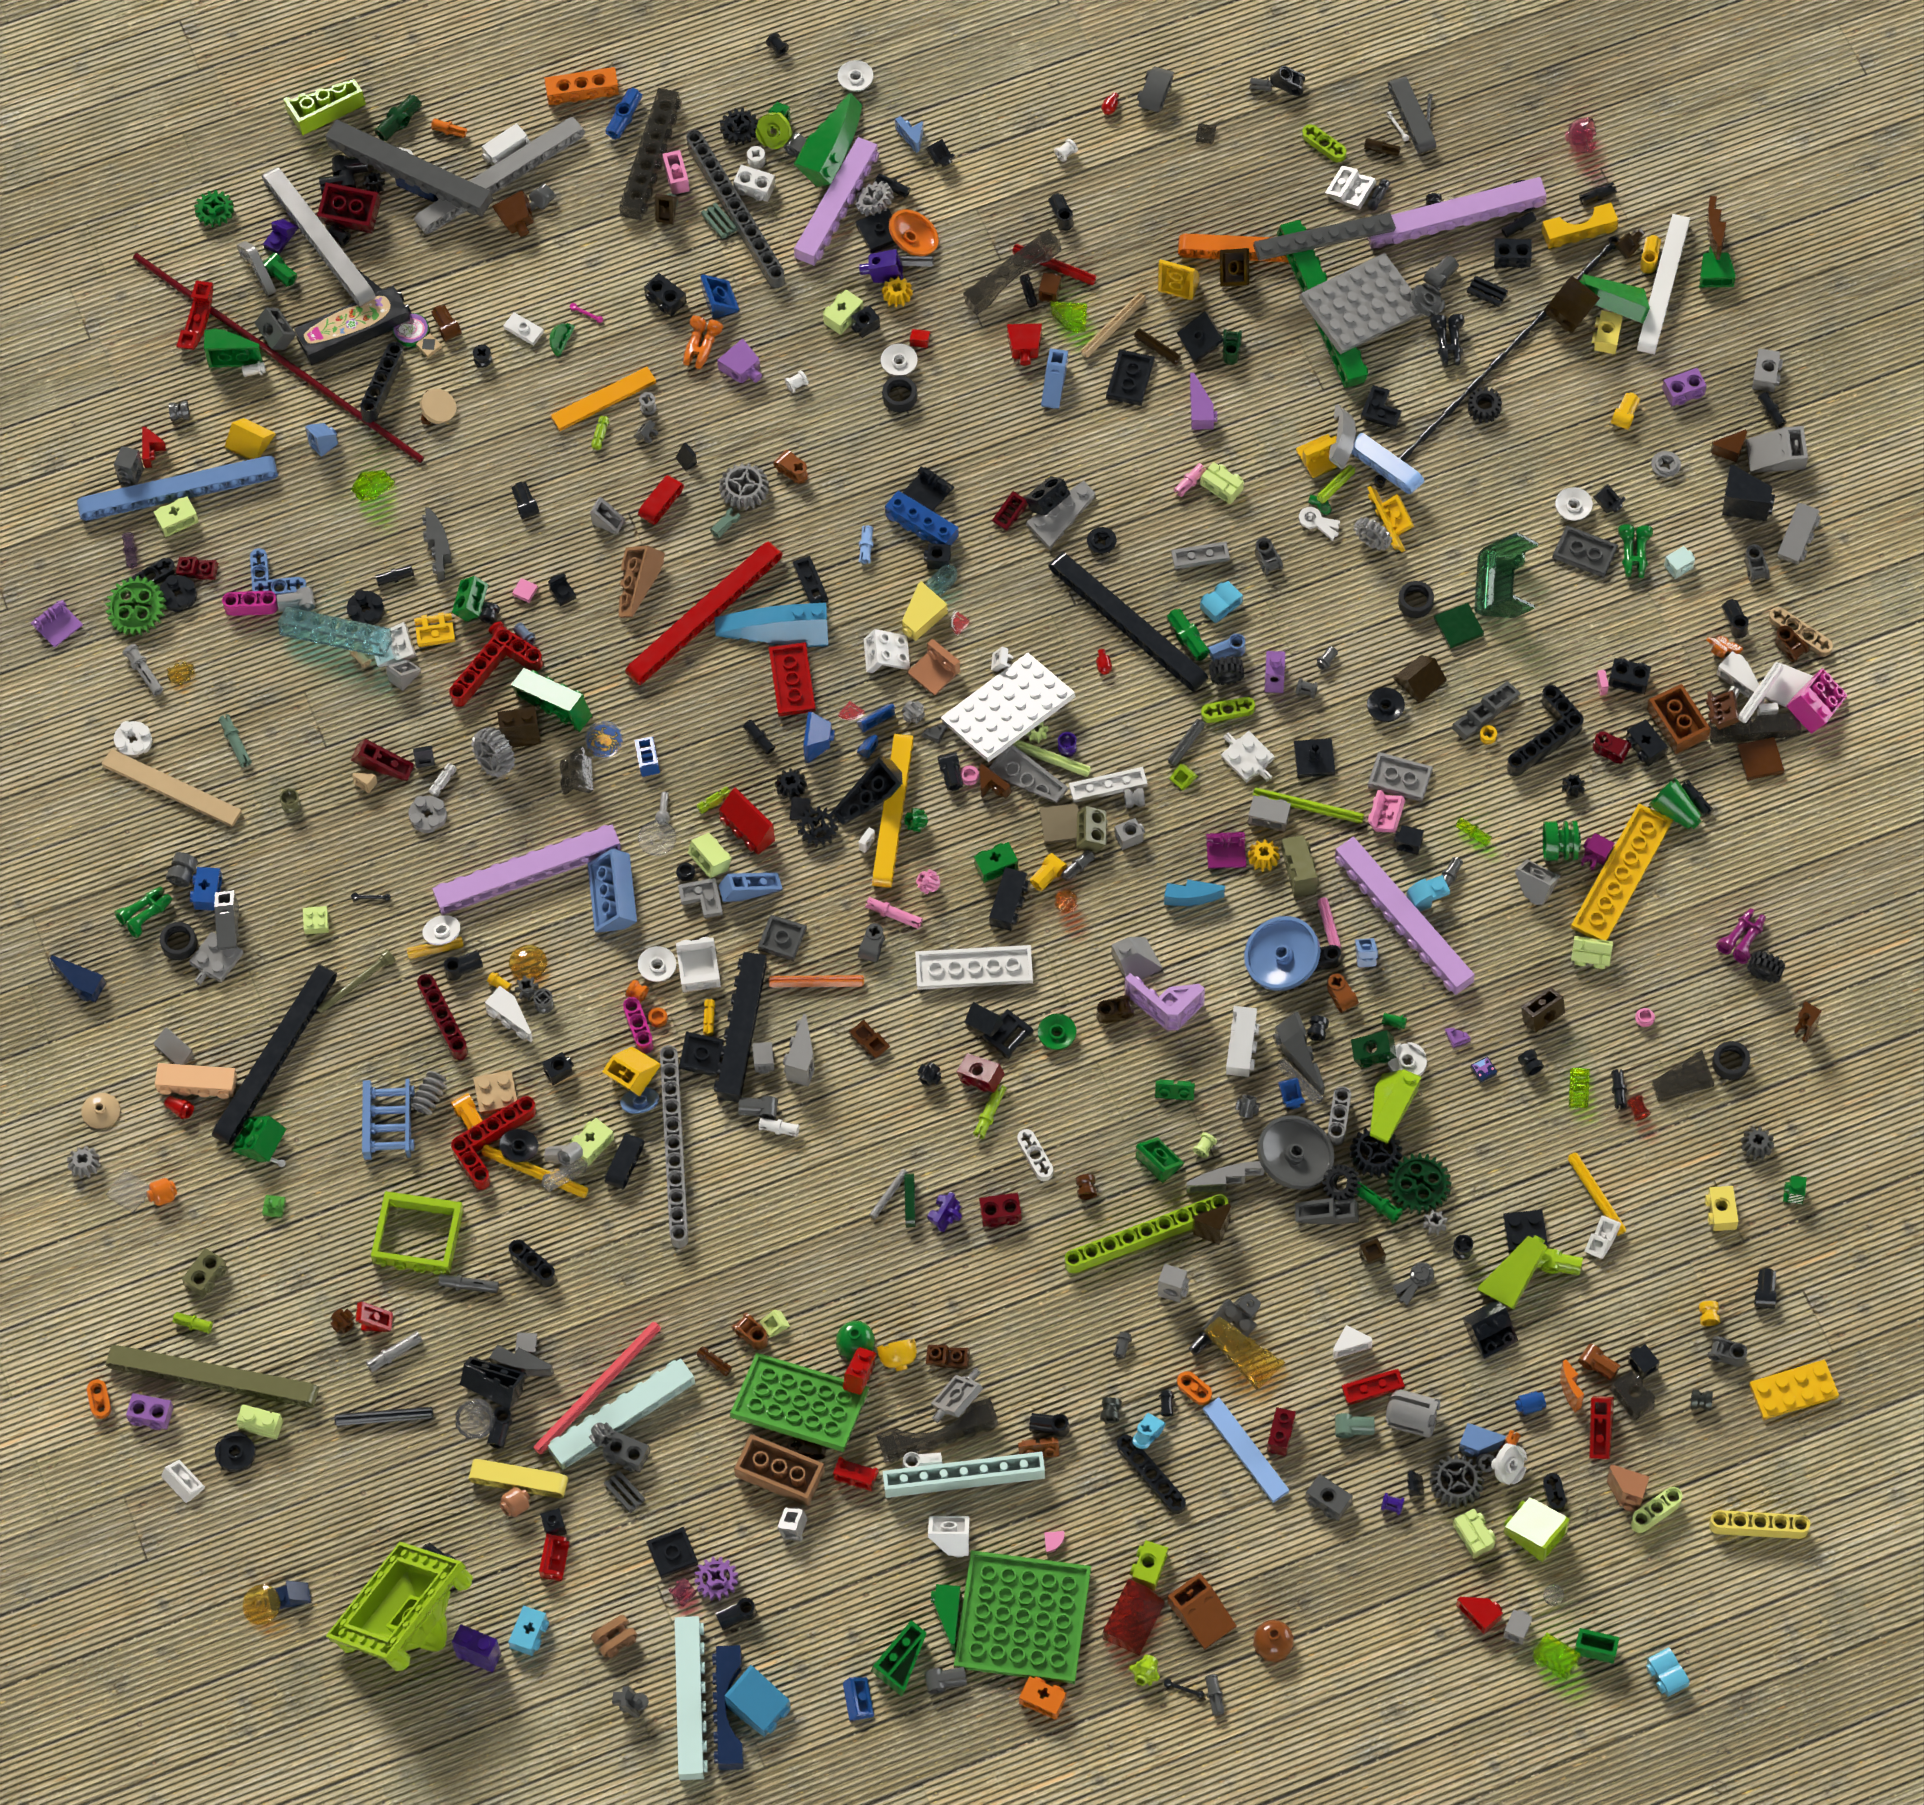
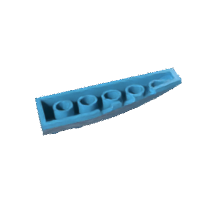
M826 603L771 606L715 617V635L737 640L740 638L748 639L750 642L756 643L757 641L766 642L768 645L774 646L775 644L789 645L806 642V647L829 646Z

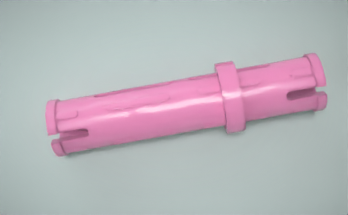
M872 897L868 898V904H866L865 908L880 913V916H888L916 929L920 928V922H922L923 918L895 908L888 902L883 903Z

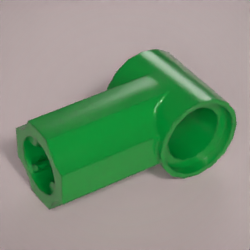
M274 252L263 262L269 276H274L286 287L292 286L298 277L297 273L289 268L277 253Z

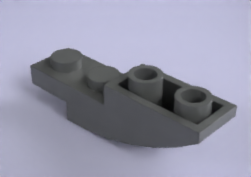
M425 507L426 515H422L423 526H426V531H423L424 542H428V547L432 550V558L436 560V563H432L433 574H437L438 581L445 580V564L452 563L447 535L436 514L429 507Z

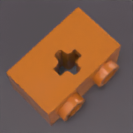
M1030 1676L1019 1696V1704L1054 1720H1057L1066 1701V1692H1064L1063 1688L1057 1685L1050 1686L1046 1684L1045 1680ZM1047 1694V1697H1044L1043 1699L1040 1698V1696Z

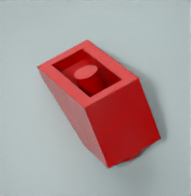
M1459 1597L1457 1599L1456 1606L1483 1634L1487 1633L1502 1619L1503 1610L1501 1606L1495 1601L1492 1602L1489 1598Z

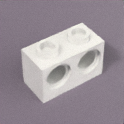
M744 165L740 166L733 181L734 188L739 195H747L756 200L766 202L769 201L776 185L774 174Z

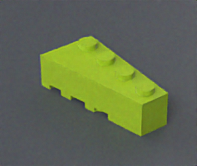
M355 79L332 85L330 89L321 88L312 94L306 95L302 93L297 98L290 99L288 97L283 99L288 115L302 135L312 132L366 105L363 91Z

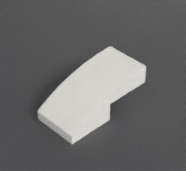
M1601 1215L1594 1234L1591 1233L1584 1252L1603 1259L1610 1249L1621 1223Z

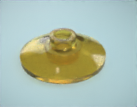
M265 1584L252 1587L246 1593L243 1600L245 1617L251 1623L257 1625L270 1623L277 1616L280 1609V1598L277 1591ZM258 1600L260 1601L259 1607L256 1606Z

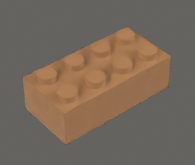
M750 1434L734 1471L735 1477L809 1507L825 1473L824 1463Z

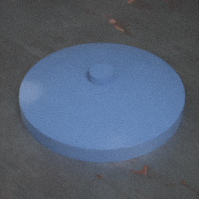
M1291 916L1275 917L1258 926L1249 937L1244 952L1245 966L1251 977L1262 987L1274 991L1289 990L1304 983L1315 971L1320 959V943L1316 933L1303 920Z

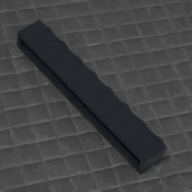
M743 952L742 959L739 958L738 961L740 973L739 976L735 977L734 987L737 988L736 993H732L731 997L733 1009L728 1012L727 1021L730 1024L729 1028H725L724 1033L726 1045H722L721 1048L723 1061L718 1064L717 1074L720 1076L719 1081L716 1080L714 1084V1092H717L718 1100L739 1102L740 1097H742L767 967V956L763 954Z

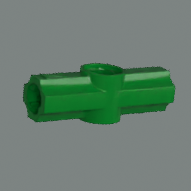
M1181 609L1170 611L1166 619L1176 632L1179 643L1182 646H1186L1195 661L1205 659L1210 651L1200 638L1197 627L1193 623L1190 624Z

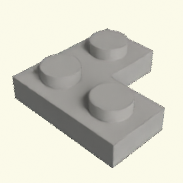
M716 878L678 885L682 905L701 902L704 918L723 915Z

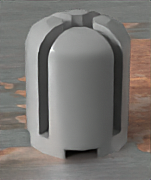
M1397 1390L1391 1395L1387 1406V1425L1394 1429L1430 1438L1436 1425V1410L1440 1409V1400L1405 1390Z

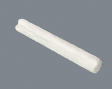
M1775 662L1739 713V720L1746 723L1783 671L1784 666Z

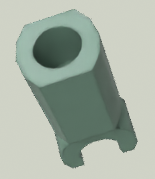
M732 507L727 510L726 516H723L710 529L711 533L718 539L732 526V523L740 520L739 513L736 516H731L733 513Z

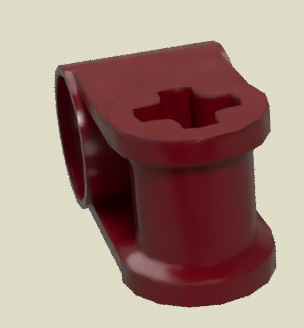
M1601 731L1596 734L1592 748L1596 754L1606 757L1615 763L1622 764L1631 745L1624 739Z

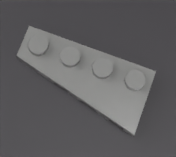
M1013 744L1004 750L989 767L991 771L1004 781L1054 803H1058L1069 789Z

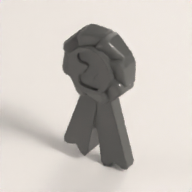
M1418 1262L1410 1271V1278L1393 1286L1397 1296L1404 1292L1399 1301L1404 1302L1408 1306L1418 1287L1427 1286L1434 1280V1269L1428 1263Z

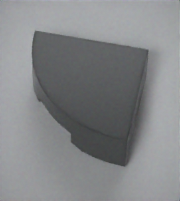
M939 724L938 726L927 728L922 733V737L939 744L947 731V726Z

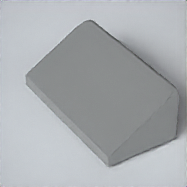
M167 1027L163 1029L153 1043L174 1064L185 1065L194 1057L193 1051Z

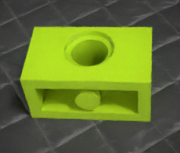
M1145 1540L1144 1545H1140L1136 1557L1139 1558L1137 1564L1133 1563L1130 1570L1132 1583L1155 1590L1168 1556V1547ZM1149 1561L1153 1563V1566L1147 1568L1143 1564Z

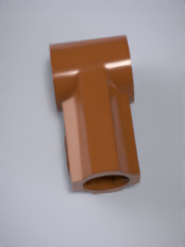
M1589 1344L1578 1359V1362L1584 1368L1595 1370L1610 1381L1614 1379L1621 1365L1605 1356L1603 1351L1594 1344Z

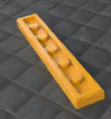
M645 367L551 414V419L558 430L562 431L656 384V379L649 368Z

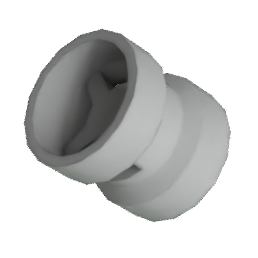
M1137 788L1133 792L1130 789L1124 790L1126 809L1132 808L1134 804L1139 807L1145 806L1143 788Z

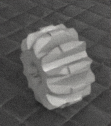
M86 1145L83 1149L77 1146V1152H70L71 1157H67L69 1163L67 1167L72 1171L73 1176L79 1175V1178L83 1179L84 1175L90 1178V1173L97 1174L96 1168L100 1167L101 1164L99 1162L100 1156L96 1154L94 1148L89 1150Z

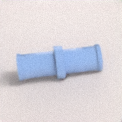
M869 525L862 526L861 541H859V562L862 564H869L871 562L874 528Z

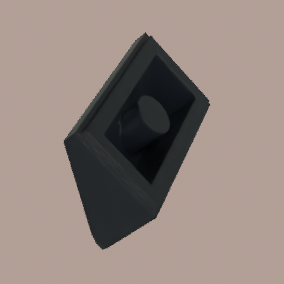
M975 1002L972 1003L964 1021L966 1025L989 1037H992L1004 1024L998 1014Z

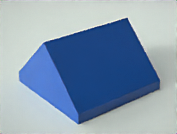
M704 274L700 276L702 291L712 319L739 311L728 280Z

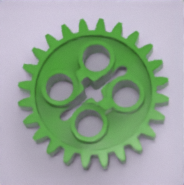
M139 576L136 577L135 581L132 577H129V582L122 579L123 585L120 586L116 583L118 589H111L113 596H107L111 601L105 603L110 608L106 610V613L110 615L108 620L112 622L114 628L117 627L119 632L124 630L125 635L131 632V635L135 636L136 632H138L142 636L143 630L150 633L149 627L156 629L154 623H161L158 619L159 616H165L161 612V610L166 609L165 605L162 604L166 602V599L162 597L164 593L159 591L160 587L155 585L152 580L148 582L146 577L142 581ZM127 594H131L128 600H124ZM149 594V598L143 601V597ZM129 612L128 617L123 618V614ZM147 612V616L141 619V615Z

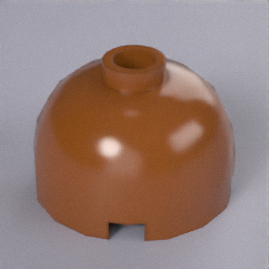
M1279 1620L1263 1622L1258 1626L1253 1640L1256 1653L1263 1657L1264 1660L1270 1662L1284 1660L1292 1651L1294 1643L1291 1629L1286 1623Z

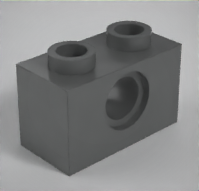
M265 308L254 322L259 329V333L263 335L271 349L285 350L296 336V333L279 308Z
M1319 1474L1306 1491L1305 1499L1310 1506L1323 1510V1513L1328 1518H1335L1339 1521L1351 1505L1353 1495ZM1330 1496L1333 1500L1326 1502L1323 1500V1497Z

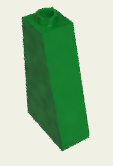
M1583 274L1579 281L1600 297L1595 304L1596 306L1644 323L1650 306L1643 288Z

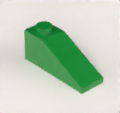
M936 1584V1590L931 1592V1603H934L936 1615L950 1649L955 1651L961 1589L960 1586Z

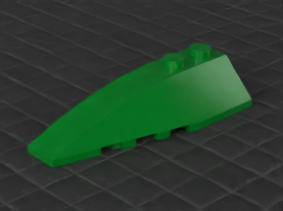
M851 93L837 105L836 110L827 116V119L817 127L818 129L808 136L794 162V165L816 187L832 183L854 138L862 104Z

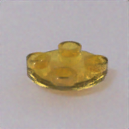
M523 945L517 948L509 959V968L512 975L523 979L524 975L529 979L534 977V980L540 979L547 966V957L544 951L533 945Z

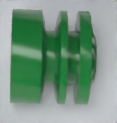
M1557 821L1543 822L1542 843L1544 861H1558L1559 852L1563 853L1565 861L1569 859V852H1571L1572 860H1578L1581 849V835L1577 821H1571L1570 829L1568 828V822L1564 821L1562 830H1559Z

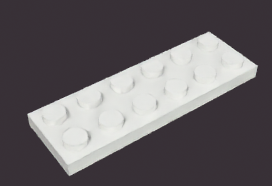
M1031 945L915 951L917 990L1033 983Z

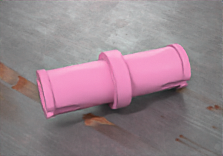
M1198 463L1189 474L1186 473L1184 479L1174 488L1175 493L1178 491V496L1183 497L1191 487L1197 484V480L1207 470L1206 468L1201 469L1203 467L1202 464Z

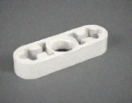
M1028 1129L1020 1131L1017 1136L1018 1145L1036 1177L1041 1181L1050 1180L1053 1176V1166L1035 1134ZM1023 1136L1030 1138L1031 1146L1029 1148L1028 1143L1025 1140L1023 1141ZM1038 1151L1041 1157L1039 1159H1032L1030 1153ZM1042 1163L1043 1168L1048 1170V1174L1041 1173V1166L1039 1164Z

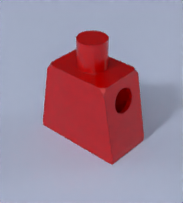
M1042 323L1007 324V337L1012 358L1020 359V365L1022 366L1030 365L1031 358H1037L1039 355Z

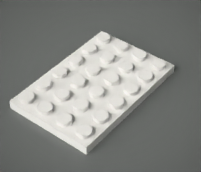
M1027 653L1013 663L1011 667L1005 669L943 715L941 719L947 727L989 762L1076 696L1074 691Z

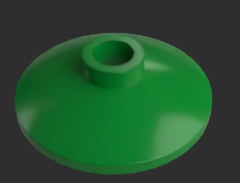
M1051 1014L1040 1022L1038 1037L1047 1048L1053 1050L1065 1049L1076 1038V1026L1073 1020L1066 1015ZM1058 1032V1033H1060L1061 1035H1060V1036H1054V1033Z

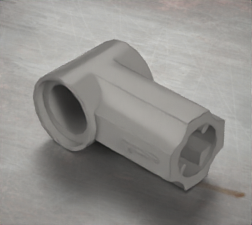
M302 587L294 593L277 595L279 612L295 609L304 612L313 610L315 608L313 589Z
M571 1142L568 1145L549 1146L545 1149L544 1159L550 1164L569 1166L582 1157L583 1149L577 1142Z

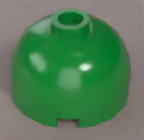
M862 1321L845 1323L840 1327L836 1335L838 1353L851 1361L857 1348L861 1347L873 1351L875 1348V1336L872 1329Z

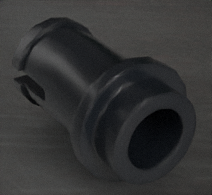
M1163 1390L1159 1395V1399H1161V1415L1164 1417L1174 1415L1173 1399L1175 1396L1171 1390Z

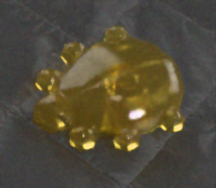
M182 662V665L175 663L174 667L167 668L169 681L179 686H182L185 681H190L191 678L189 676L194 675V671H192L194 665H187L186 662Z

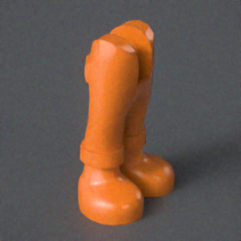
M695 315L690 319V325L694 332H692L691 339L686 346L683 364L690 366L693 356L697 355L695 367L701 369L708 359L715 340L714 337L722 332L723 325L716 320H710L707 325L705 319ZM706 326H707V332H706V335L704 336L702 345H701V347H698V346H699V343H700V341H701V339H702V335H703V333H704V331H705V329H706Z

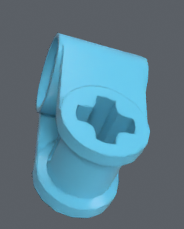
M1147 1413L1138 1424V1432L1134 1435L1132 1443L1140 1449L1148 1448L1160 1436L1166 1423Z

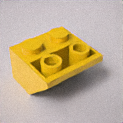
M629 1047L613 1055L602 1072L611 1080L640 1097L661 1064L636 1048Z

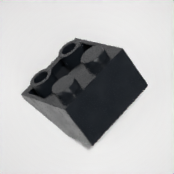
M1497 1300L1462 1318L1468 1335L1484 1359L1518 1341L1506 1307Z

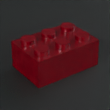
M326 182L317 217L322 224L331 226L337 224L341 228L373 234L382 200L378 192Z

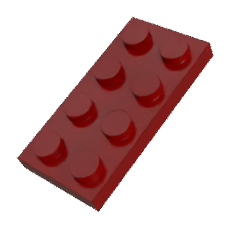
M806 642L769 647L778 717L816 712Z

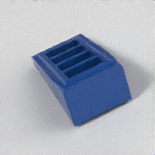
M653 736L634 740L641 776L659 774L660 769Z

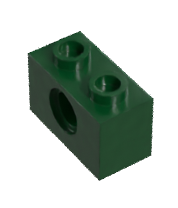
M1388 1030L1351 1039L1353 1059L1360 1067L1367 1068L1375 1063H1387L1391 1059L1397 1058L1394 1036Z

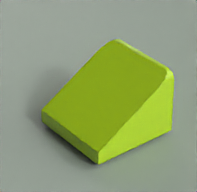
M1180 764L1169 779L1184 791L1196 780L1198 775L1186 765Z

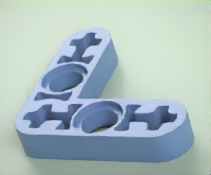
M257 548L251 552L250 564L253 591H259L260 588H263V591H269V586H271V590L277 598V595L296 592L298 590L296 589L297 584L301 585L300 588L307 587L306 581L301 577L269 580L266 551ZM258 555H261V565H258L257 562ZM261 570L265 572V575L263 577L255 576V573L257 571ZM283 585L285 588L283 591L277 592L275 587Z

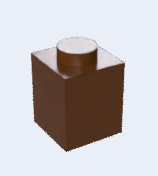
M1043 273L1038 291L1039 301L1057 303L1061 288V276L1055 273Z

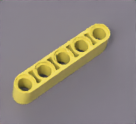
M474 1459L468 1480L479 1485L508 1490L517 1487L520 1490L525 1489L530 1494L564 1498L568 1477L560 1473Z
M1718 1510L1711 1515L1709 1528L1713 1533L1722 1535L1803 1539L1808 1534L1810 1520L1804 1515ZM1714 1520H1722L1724 1524L1717 1525ZM1742 1521L1744 1526H1737L1734 1522ZM1755 1522H1762L1764 1527H1757ZM1782 1523L1785 1528L1779 1529L1775 1524ZM1802 1524L1805 1529L1799 1530L1795 1525Z

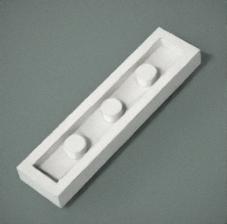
M1143 767L1069 783L1073 803L1121 793L1127 789L1135 790L1147 787Z

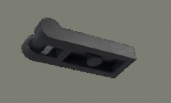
M807 556L793 561V567L808 603L828 602L827 594L811 557ZM819 592L818 596L813 597L812 593Z

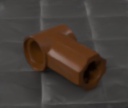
M438 305L431 311L445 342L462 334L456 319L453 320L445 305Z

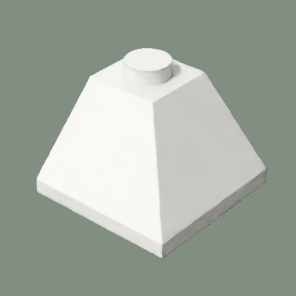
M929 1516L928 1538L948 1556L957 1558L969 1556V1516Z

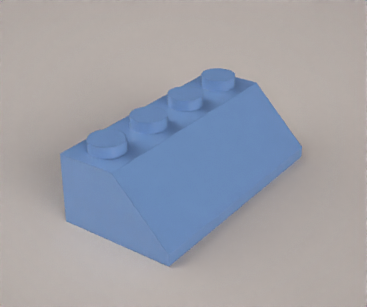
M612 848L587 863L594 930L597 933L624 930L637 922L630 854Z

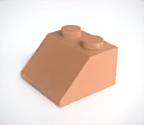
M1611 1464L1606 1482L1619 1505L1630 1512L1641 1508L1649 1476Z

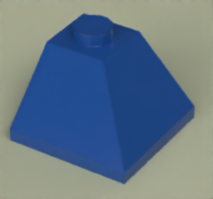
M808 712L803 744L805 763L811 762L829 749L831 741H834L835 730H832L831 722L813 712Z

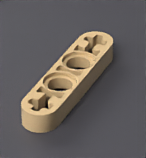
M1781 607L1771 609L1769 622L1779 629L1781 626H1788L1790 623H1794L1798 626V629L1793 631L1807 643L1811 651L1821 657L1831 654L1833 643L1830 639ZM1778 614L1781 615V618H1774V616H1777ZM1809 633L1814 638L1808 641L1804 639L1803 635ZM1827 645V648L1821 649V646Z

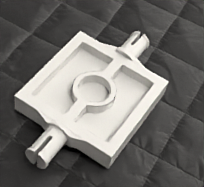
M1250 731L1237 740L1230 733L1224 735L1223 739L1230 746L1221 754V758L1246 783L1259 774L1266 782L1272 778V775L1265 769L1275 759L1274 755Z

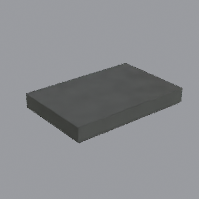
M1566 525L1552 558L1604 578L1619 545Z

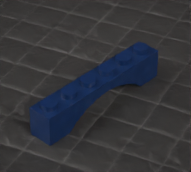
M716 1646V1653H712V1663L716 1665V1673H713V1685H717V1692H713V1705L717 1704V1712H713V1722L717 1724V1731H714V1744H718V1751H714V1764H718L719 1770L744 1769L743 1745L729 1725L725 1694L730 1690L735 1679L742 1672L741 1646Z

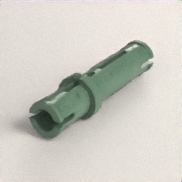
M225 714L226 719L224 715L221 716L218 720L224 730V736L229 740L240 766L245 767L244 763L246 766H249L252 761L238 735V729L234 727L229 714Z

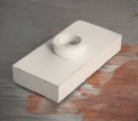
M513 313L503 325L505 330L533 346L544 333V329L516 313Z

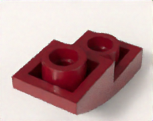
M179 557L176 574L188 578L215 580L219 563L216 560H198L197 557Z

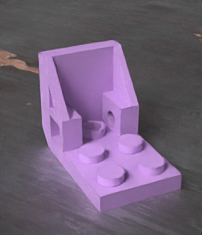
M1131 973L1125 977V995H1128L1136 1005L1167 1031L1179 1030L1204 1005L1205 988L1200 984L1169 987L1158 997V994L1153 989H1148L1139 977H1134Z

